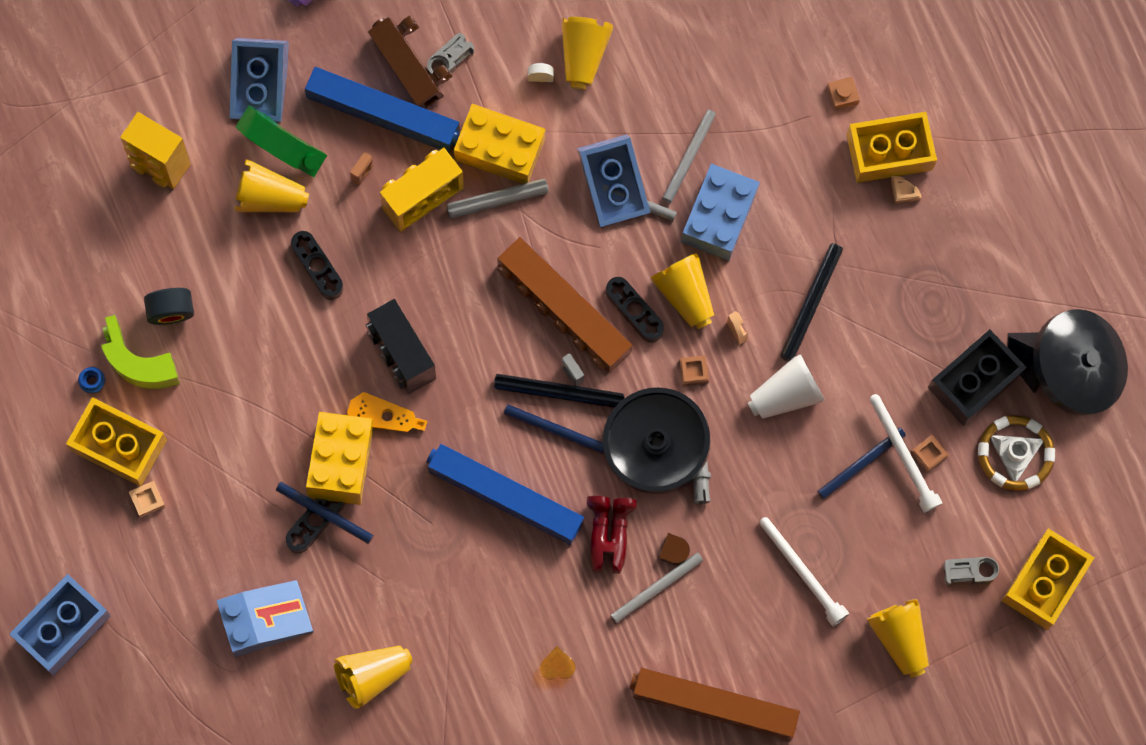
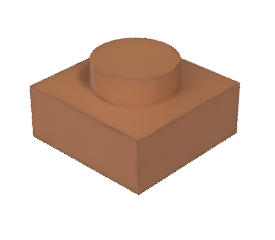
M853 77L836 80L827 84L834 110L859 103L860 98Z

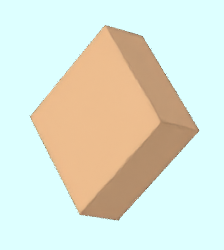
M154 481L129 491L140 518L165 507Z

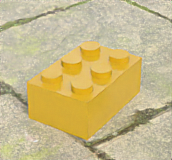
M472 104L454 148V160L521 184L528 183L543 147L546 129Z
M139 112L136 113L120 137L124 146L123 149L127 154V159L131 164L130 167L141 175L145 172L152 176V180L163 188L167 185L175 189L191 165L183 138Z
M927 112L849 125L846 136L856 183L890 178L891 176L933 171L937 157Z
M445 148L440 151H432L425 157L424 162L418 166H410L404 171L402 177L396 181H388L381 188L382 209L399 232H402L464 189L463 171Z
M92 397L66 445L71 452L138 486H142L167 439L163 432Z
M319 412L306 485L307 497L361 505L373 434L371 418Z
M1048 528L1003 597L1002 602L1044 629L1049 630L1056 622L1095 557Z

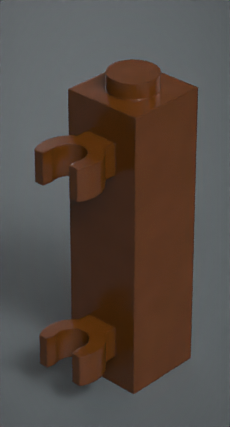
M411 16L403 19L399 25H396L389 17L379 19L372 25V29L368 31L369 35L416 105L425 109L429 108L444 97L438 85L448 81L453 76L444 65L438 67L431 75L429 74L405 38L406 35L413 33L419 28Z

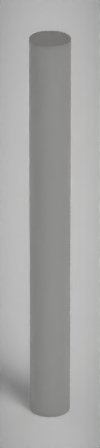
M706 111L662 198L664 201L672 203L716 116L714 111Z
M698 552L612 613L610 616L616 624L703 562Z

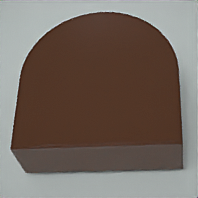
M668 533L659 560L673 565L682 564L689 556V544L685 539Z

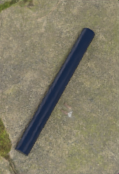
M509 404L505 408V415L603 454V442Z
M899 427L897 430L900 436L904 438L906 434L903 431V429ZM889 436L817 491L818 495L824 500L890 449L893 443Z
M280 482L276 491L363 542L369 544L372 541L374 535L285 483Z

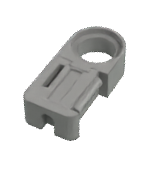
M462 33L456 34L429 58L427 71L431 75L434 72L431 69L432 65L435 62H443L452 74L456 70V66L469 56L470 52L474 54V45L470 41L467 42L466 37Z
M990 557L949 559L943 564V571L945 572L944 582L947 586L951 582L973 581V584L990 583L997 577L999 565ZM980 564H990L993 567V575L991 577H983L979 573Z

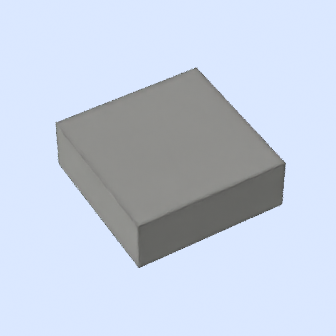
M571 354L563 357L561 367L573 385L578 386L583 383L584 374Z

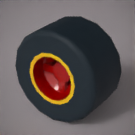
M167 288L148 293L144 296L147 322L150 324H173L186 321L194 316L192 296L189 289Z

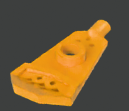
M362 392L350 400L347 411L348 416L358 417L360 415L363 418H371L373 428L409 432L412 428L425 431L427 425L426 420L415 418L413 411L366 392ZM389 412L393 417L390 421H385L382 415Z

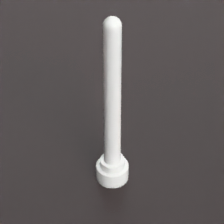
M876 394L872 395L870 402L920 494L919 500L921 502L919 505L923 513L942 504L939 495L935 494L933 490H929L881 398Z
M766 517L762 518L760 526L824 606L827 615L826 619L831 626L834 627L843 621L850 613L843 605L840 606L838 602H833L772 522Z

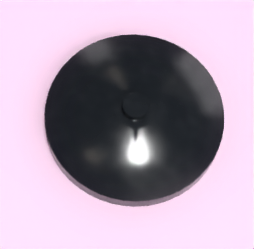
M1073 309L1057 314L1042 326L1035 341L1033 358L1036 376L1049 399L1059 408L1075 415H1092L1110 408L1121 396L1128 375L1125 348L1114 328L1101 316L1082 309Z
M647 388L630 394L613 409L604 428L603 448L613 473L627 486L644 493H669L689 484L703 469L710 452V431L703 412L692 399L668 388Z

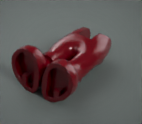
M588 496L586 504L595 515L590 544L593 572H602L603 552H613L612 573L620 574L625 563L627 551L628 521L626 518L629 513L637 508V500L631 498L613 499L611 540L608 541L610 498L605 496Z

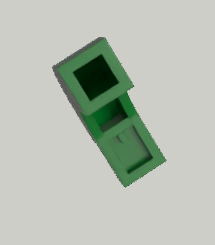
M249 105L235 127L245 137L271 155L312 177H315L328 156L325 152L291 134L272 118Z

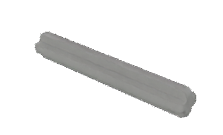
M539 179L447 204L448 215L450 218H455L547 194L548 185L545 179Z

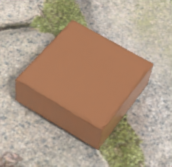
M364 152L350 171L351 181L357 185L363 182L374 167L371 155Z
M706 355L679 358L682 386L709 383Z
M933 435L911 450V454L927 473L949 456Z

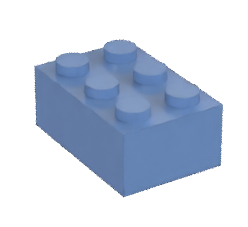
M711 164L682 233L681 243L730 261L760 182Z
M67 574L16 626L10 635L54 676L111 615Z

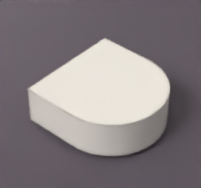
M536 63L528 67V82H553L554 68L551 65Z

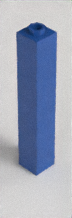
M316 66L305 87L306 98L434 148L440 150L445 148L448 153L451 152L453 146H456L461 133L459 122Z
M440 444L437 450L433 448L427 458L426 463L429 464V473L569 545H572L584 522V516L443 444Z

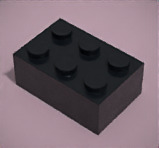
M395 298L367 313L368 323L365 324L368 330L367 335L373 345L379 344L380 356L387 368L392 366L393 378L400 390L405 388L407 393L411 394L436 379L435 364Z
M989 329L931 380L928 389L965 426L1014 383L1027 367Z

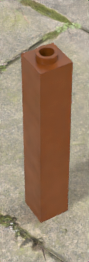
M642 667L639 674L633 673L629 688L635 690L633 698L789 741L794 737L800 714L799 710Z

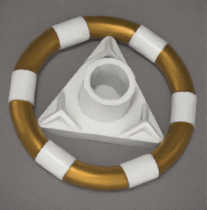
M1010 415L993 421L984 430L978 443V458L982 470L992 482L1008 490L1022 491L1040 485L1048 477L1055 463V448L1051 436L1043 425L1029 417ZM1009 425H1022L1037 434L1040 439L998 436L994 434ZM990 439L1011 480L996 472L991 466L988 459ZM1043 443L1045 447L1044 464L1041 470L1024 481H1017Z

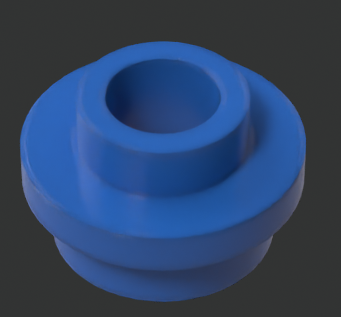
M88 367L80 373L78 383L84 392L94 394L104 387L105 376L100 369ZM91 377L97 378L96 383L93 385L87 383Z

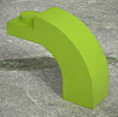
M116 315L105 317L107 326L103 327L106 342L110 343L101 346L109 364L121 378L135 386L147 389H162L180 384L171 353L151 358H143L132 354L125 347Z

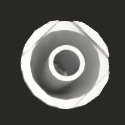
M800 354L791 359L750 395L752 401L748 402V405L754 416L760 414L761 418L764 419L819 404L825 399Z

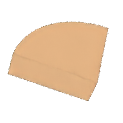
M891 176L890 180L895 204L921 200L920 191L916 186L903 177Z
M736 311L728 315L726 323L739 345L746 342L748 334L741 326L743 320L740 314Z

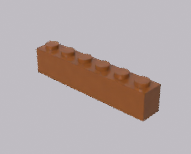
M521 237L497 258L499 273L507 280L511 278L517 284V290L525 298L530 297L536 302L535 307L544 316L548 314L555 321L553 323L554 326L562 334L567 332L573 338L572 342L575 347L581 352L586 351L592 357L591 361L598 369H605L610 373L632 352L633 345Z

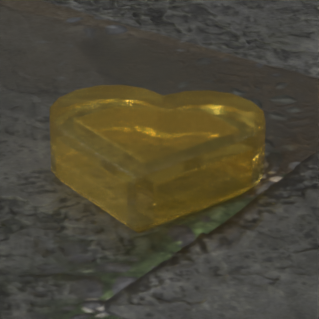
M556 646L542 661L540 673L548 680L557 677L568 679L574 675L576 666L574 661Z

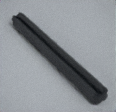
M831 243L781 352V358L786 361L793 359L799 350L842 254L843 247Z
M496 374L494 379V388L499 390L615 408L625 398V394L504 374Z

